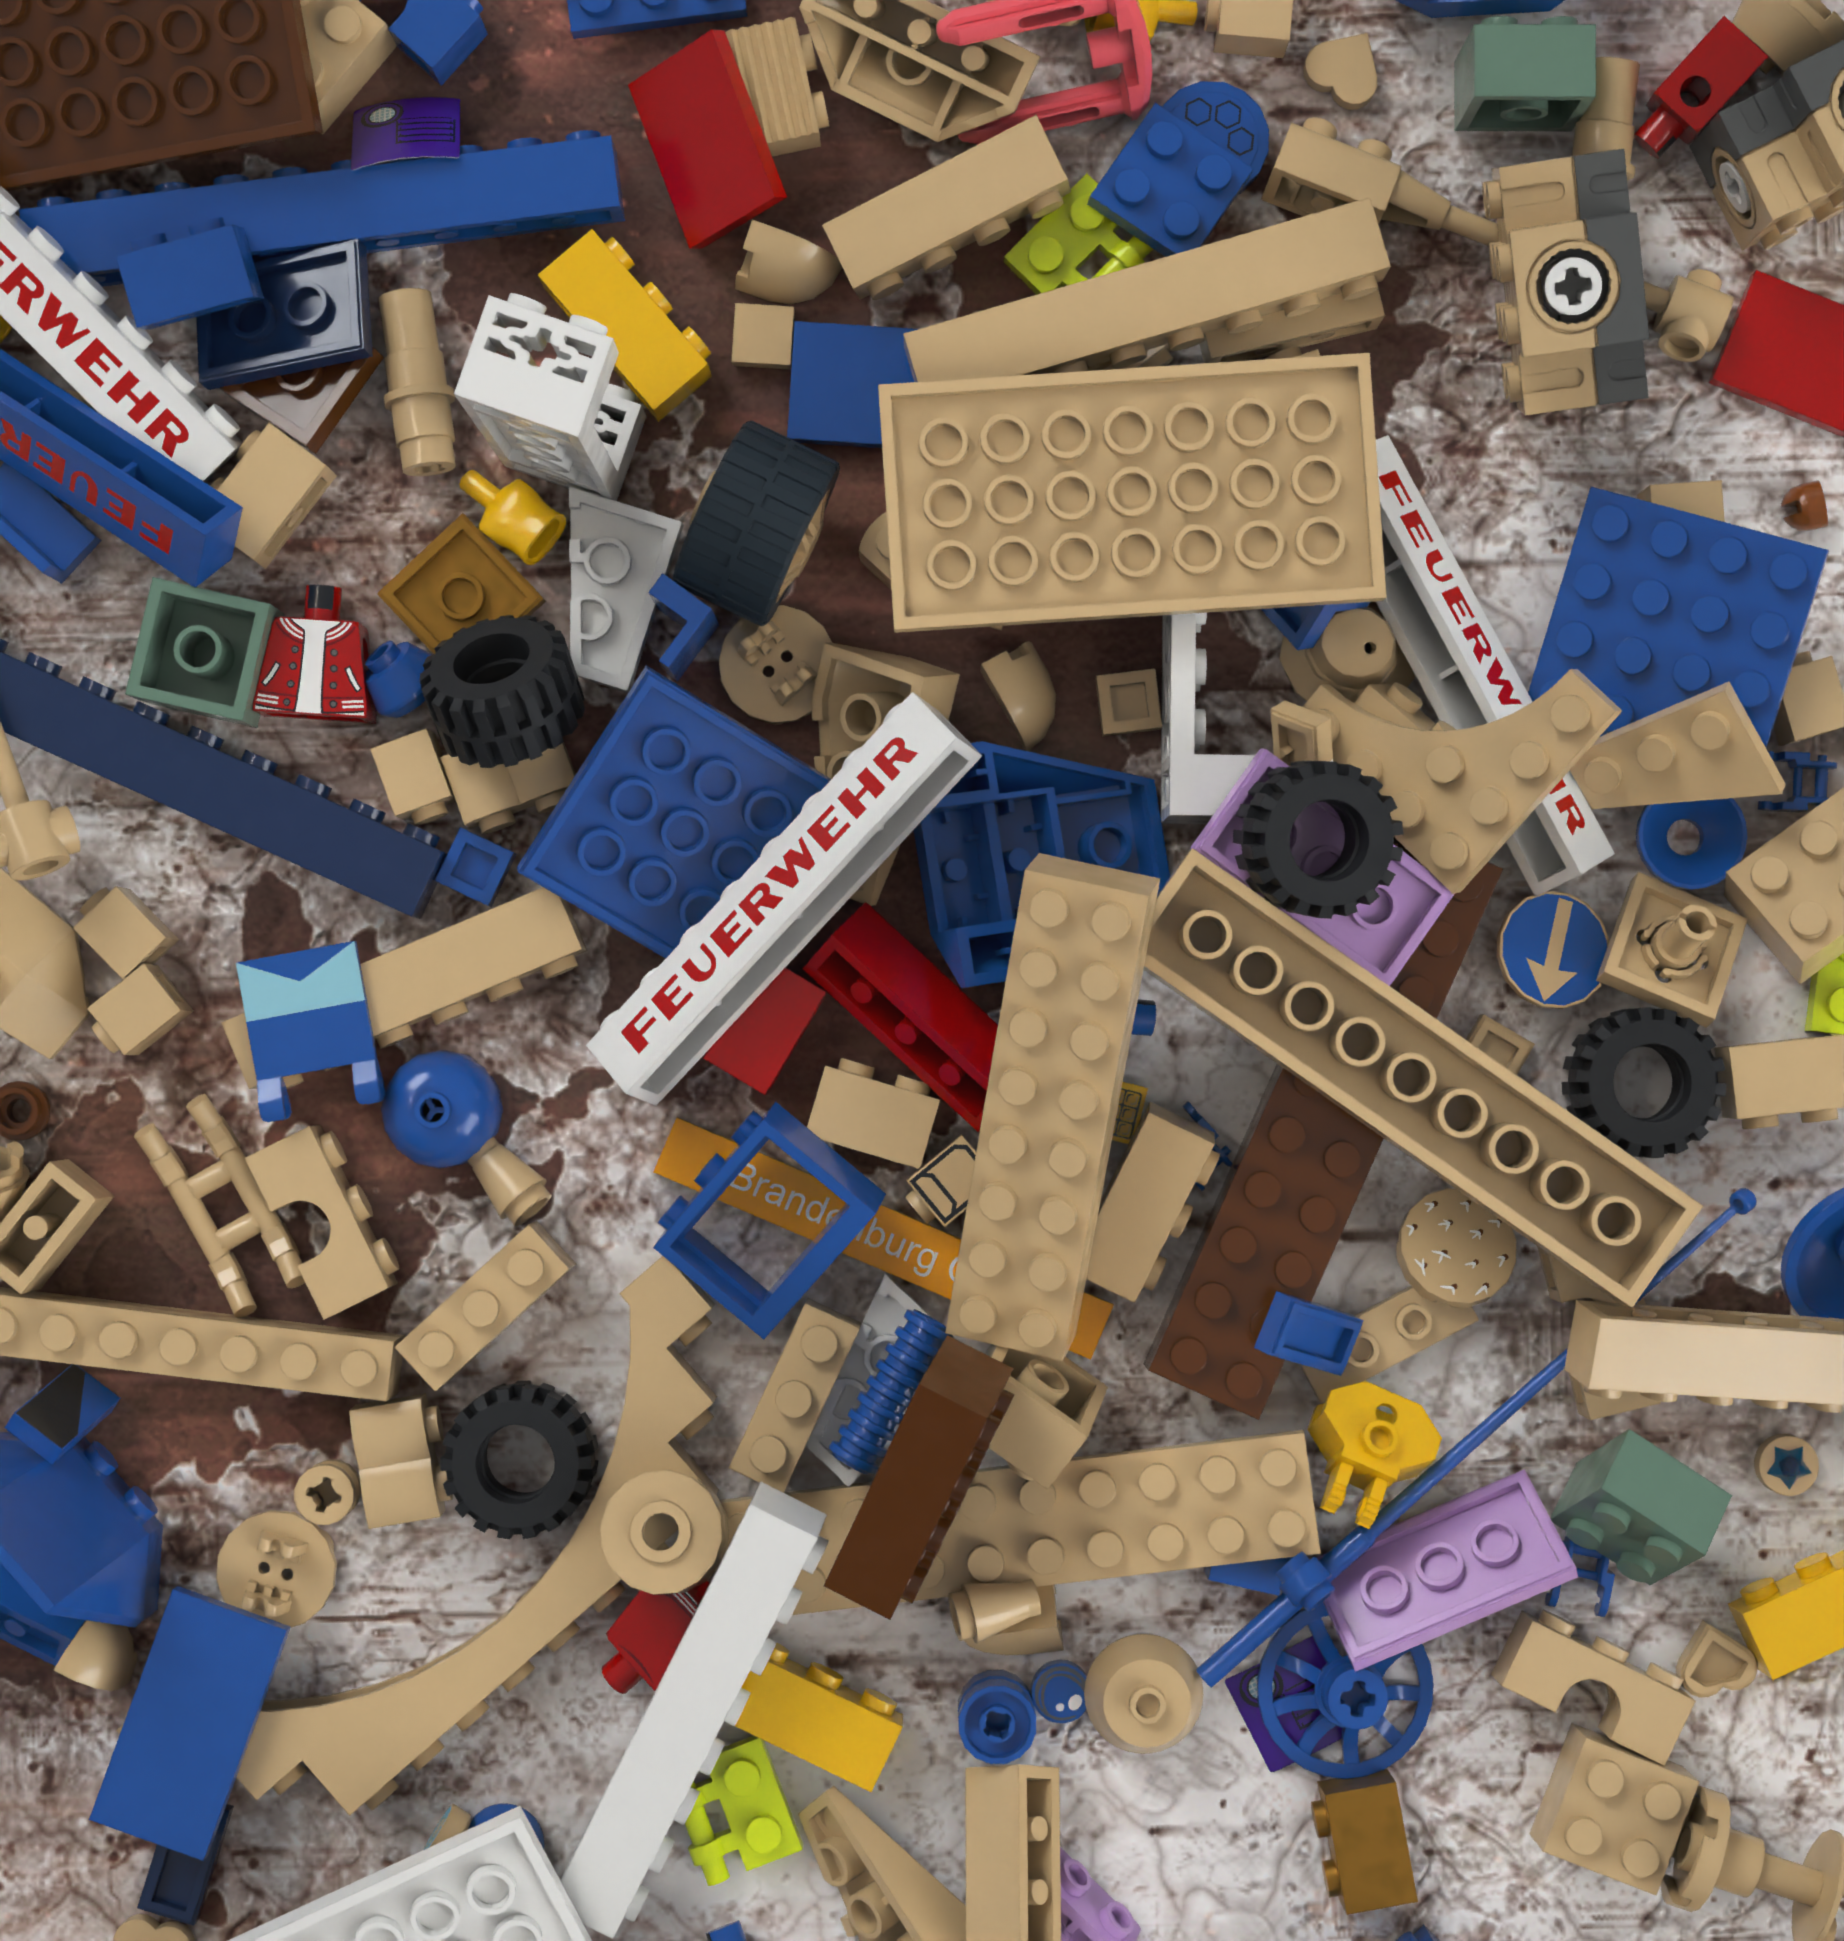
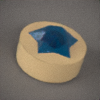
M1777 1434L1767 1438L1758 1447L1754 1458V1469L1758 1479L1765 1487L1780 1495L1794 1496L1805 1492L1813 1485L1818 1475L1819 1461L1812 1446L1803 1439L1790 1434Z

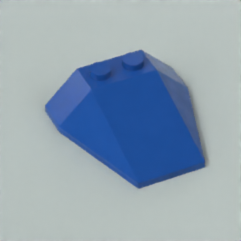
M983 741L971 743L982 757L914 829L930 935L961 988L1006 982L1024 871L1038 853L1160 878L1159 894L1170 878L1154 779Z
M0 1432V1563L45 1614L133 1628L149 1618L158 1610L163 1525L154 1516L158 1509L153 1500L141 1488L137 1486L130 1488L115 1471L118 1468L116 1459L106 1447L97 1441L90 1443L86 1437H83L58 1461L50 1464L10 1432Z

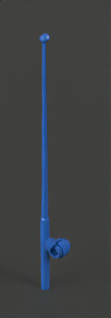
M1740 1188L1731 1194L1729 1198L1730 1207L1661 1266L1635 1304L1736 1213L1745 1215L1754 1209L1757 1200L1753 1192L1746 1188ZM1568 1348L1382 1508L1370 1529L1357 1526L1320 1560L1316 1557L1309 1559L1302 1551L1288 1561L1276 1573V1576L1282 1582L1279 1588L1282 1593L1196 1669L1207 1685L1212 1688L1302 1607L1309 1613L1324 1602L1336 1589L1331 1582L1373 1546L1375 1539L1565 1368Z

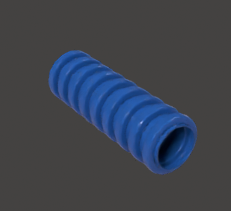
M908 1309L905 1312L904 1318L908 1320L904 1327L898 1326L894 1332L898 1339L895 1344L888 1342L885 1348L889 1353L886 1360L879 1359L876 1363V1367L879 1369L878 1374L868 1377L866 1383L870 1388L867 1393L863 1391L859 1393L857 1400L860 1402L858 1409H850L848 1412V1417L851 1419L848 1425L842 1424L838 1430L842 1435L839 1442L833 1440L829 1446L835 1458L866 1475L877 1472L878 1465L875 1461L878 1457H885L887 1449L884 1446L887 1440H893L896 1433L894 1428L896 1424L900 1425L904 1416L903 1412L906 1407L908 1408L921 1379L947 1335L953 1338V1335L945 1333V1325L916 1309L913 1311Z

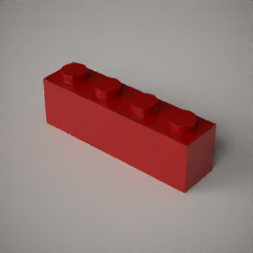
M865 902L829 937L803 967V970L968 1124L979 1132L998 1024Z

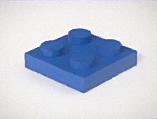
M1155 102L1090 195L1087 205L1167 257L1203 246L1250 178L1254 168Z

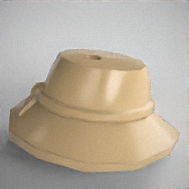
M1370 602L1367 608L1335 612L1314 648L1297 650L1283 635L1279 660L1294 692L1305 701H1308L1320 685L1330 684L1345 698L1355 703L1369 684L1393 685L1396 682L1408 687L1416 677L1376 602ZM1366 643L1372 646V651L1369 654L1364 649Z

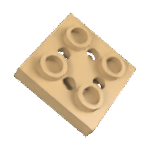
M1638 872L1628 886L1596 981L1661 1009L1675 1011L1678 1016L1690 1018L1697 1024L1707 1028L1716 1018L1748 918ZM1636 935L1640 936L1642 941L1648 939L1649 944L1641 945L1637 941ZM1655 971H1661L1659 976L1663 979L1668 978V982H1660L1656 978Z

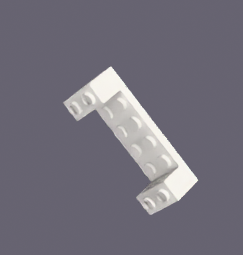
M510 293L507 301L488 295L454 392L455 397L505 467L568 489L571 486L617 501L641 434L646 414L642 405L635 403L636 394L625 388L609 384L619 351L614 339L606 336L608 328L597 321L579 315H571L569 323L545 315L547 309L545 305L523 295ZM547 343H551L558 357L556 359L544 358L540 367H537L529 352L532 350L543 351ZM496 351L507 354L510 356V358L497 354ZM578 352L592 356V358L580 355ZM609 416L622 420L623 422L620 423L610 419Z
M1207 613L1163 615L1162 824H1207L1255 757V755L1195 754V751H1199L1200 745H1205L1206 711L1205 709H1195V692H1200L1201 685H1205L1206 649L1196 648V633H1200L1201 625L1206 624Z

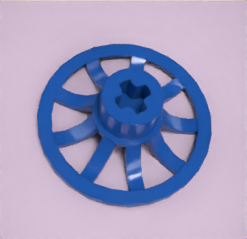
M1322 1602L1309 1613L1305 1609L1298 1611L1278 1629L1269 1641L1262 1656L1257 1677V1702L1262 1721L1272 1740L1295 1763L1306 1770L1326 1777L1341 1779L1365 1777L1382 1771L1401 1759L1416 1743L1424 1730L1433 1701L1434 1683L1431 1664L1423 1644H1420L1355 1672L1348 1655H1340L1325 1628L1322 1617L1329 1616ZM1306 1625L1327 1663L1322 1669L1283 1651L1292 1637ZM1410 1651L1417 1668L1419 1685L1384 1684L1383 1676L1386 1670L1398 1658ZM1275 1666L1283 1667L1314 1683V1691L1291 1694L1273 1700L1272 1682ZM1390 1700L1418 1702L1413 1719L1403 1735L1383 1716ZM1319 1709L1321 1714L1305 1730L1297 1745L1285 1733L1277 1718L1279 1715L1292 1711ZM1335 1726L1342 1727L1341 1744L1344 1764L1326 1762L1310 1755L1318 1741ZM1373 1726L1392 1747L1376 1757L1360 1762L1358 1753L1359 1730Z

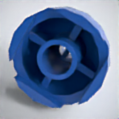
M448 1050L418 1054L401 1065L385 1087L386 1097L381 1106L385 1132L396 1149L416 1164L438 1169L468 1163V1160L490 1138H495L499 1131L503 1113L499 1086L494 1078L489 1075L485 1067L467 1054ZM432 1098L439 1100L443 1107H437ZM427 1106H428L429 1109H430V1111H429L428 1114H427V1110H426ZM437 1113H443L441 1119L433 1122Z

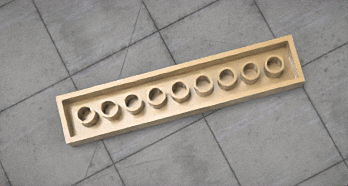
M1193 848L1187 852L1157 895L1144 971L1613 1300L1633 1308L1703 1208V1205Z

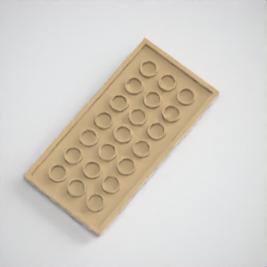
M1370 353L878 385L894 633L1384 601L1387 598Z

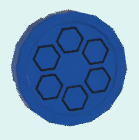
M1200 81L1179 89L1162 106L1254 168L1250 178L1239 194L1257 179L1269 152V128L1261 107L1245 91L1225 82Z

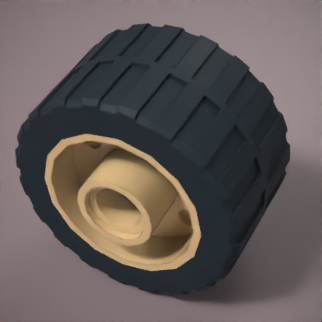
M752 420L743 424L724 454L717 470L712 472L699 496L689 522L690 528L675 565L673 581L688 592L759 626L766 625L776 612L789 585L796 577L801 575L824 526V511L838 479L840 471L839 462Z

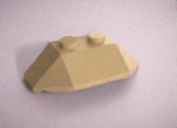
M802 0L799 6L832 91L936 142L947 140L1015 113L1041 56L1003 37L963 46L943 43L936 34V25L939 20L943 19L951 11L928 0Z
M1 867L0 1029L48 1059H53L91 1014L87 1009L89 1007V1000L86 997L78 933L71 924L18 880L11 879L10 874Z

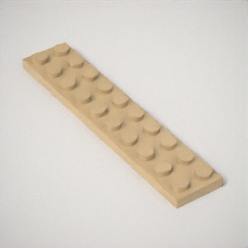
M1304 1430L1072 1457L1048 1490L1035 1480L1030 1481L1018 1476L1009 1465L980 1468L971 1482L957 1515L914 1601L948 1597V1593L960 1591L961 1584L1022 1582L1032 1579L1035 1586L1038 1587L1294 1557L1302 1551L1306 1555L1321 1554ZM872 1482L855 1483L849 1487L847 1485L784 1492L827 1514L819 1536L829 1540L813 1574L801 1570L793 1586L802 1591V1595L792 1615L863 1607L824 1587V1584ZM753 1496L720 1500L728 1516V1546Z

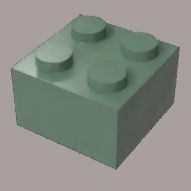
M1494 16L1482 20L1481 24H1474L1454 61V131L1571 132L1576 122L1581 119L1596 97V24H1578L1576 18L1568 16L1547 18L1541 24H1518V20L1514 17Z
M153 577L125 694L144 703L258 728L260 714L253 711V700L272 623L275 617H284V613L269 603L199 587L194 588L190 585Z
M1628 1429L1576 1463L1550 1519L1554 1524L1565 1530L1567 1537L1578 1546L1596 1550L1616 1563L1617 1569L1626 1577L1637 1582L1652 1585L1706 1555L1732 1495Z

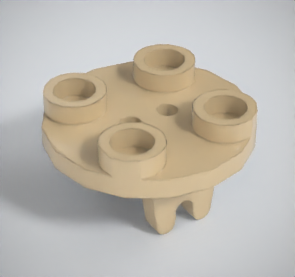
M779 605L773 617L764 626H759L744 618H740L725 636L719 656L721 682L732 702L751 718L771 725L798 721L812 713L811 699L824 643H832L823 625L808 613L785 605ZM790 652L793 658L789 662H784L781 658L782 654ZM772 667L774 675L771 677L764 676V669Z
M269 1510L250 1516L228 1535L218 1554L216 1580L223 1601L232 1606L291 1626V1628L306 1623L325 1606L335 1586L337 1561L334 1555V1543L326 1531L295 1512ZM262 1562L269 1564V1572L262 1571ZM287 1568L293 1572L292 1578L284 1576V1569Z

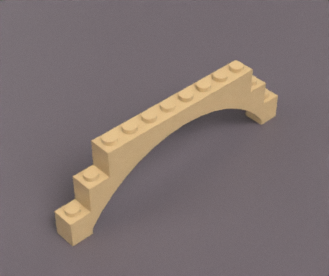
M664 1256L659 1258L619 1293L630 1306V1361L625 1404L613 1451L595 1497L571 1540L545 1574L502 1616L465 1643L421 1667L377 1684L331 1695L285 1700L265 1699L236 1777L256 1801L271 1788L279 1796L307 1772L300 1763L303 1761L349 1816L364 1803L371 1811L374 1810L399 1787L393 1778L406 1766L411 1764L416 1771L424 1767L445 1747L439 1740L445 1732L455 1724L462 1732L466 1730L490 1708L484 1699L499 1685H502L507 1692L512 1690L535 1669L529 1661L530 1658L545 1645L552 1652L558 1650L580 1630V1627L574 1621L591 1605L600 1613L624 1592L625 1587L619 1582L621 1579L612 1572L603 1554L600 1523L607 1502L624 1482L644 1472L671 1470L699 1479L717 1495L719 1491L717 1486L674 1438L677 1434L681 1433L686 1440H689L710 1422L714 1416L707 1408L714 1403L717 1396L672 1345L678 1338L686 1347L712 1324L705 1314L714 1307L715 1303L699 1285ZM664 1513L650 1517L643 1530L646 1543L655 1550L668 1549L669 1547L665 1541L678 1530V1525L670 1515ZM123 1725L116 1730L119 1733V1735Z

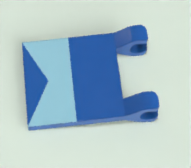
M356 941L236 963L257 1080L259 1112L263 1121L275 1122L286 1120L291 1116L290 1099L283 1077L352 1064L354 1092L358 1103L372 1104L385 1100V1085L377 1059Z

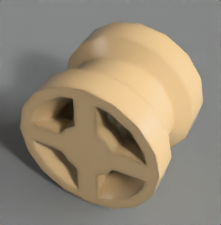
M327 1459L315 1464L299 1478L294 1488V1501L298 1512L306 1520L317 1525H330L340 1521L357 1506L361 1497L358 1473L350 1464L341 1460ZM313 1491H317L320 1493L321 1497L324 1499L323 1505L322 1500L318 1496V1493H315Z

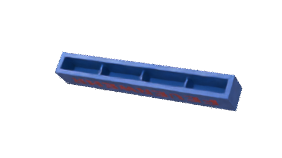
M0 349L1 461L194 588L232 559L243 509L242 506Z

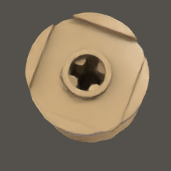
M1698 1786L1696 1792L1699 1798H1693L1671 1856L1674 1858L1673 1877L1665 1874L1661 1882V1894L1664 1902L1668 1905L1693 1912L1702 1907L1714 1887L1745 1898L1749 1897L1757 1888L1793 1900L1791 1928L1794 1941H1834L1837 1929L1835 1916L1841 1898H1844V1837L1842 1834L1832 1829L1822 1832L1812 1844L1803 1865L1765 1853V1845L1762 1838L1730 1828L1731 1810L1727 1796L1723 1793Z

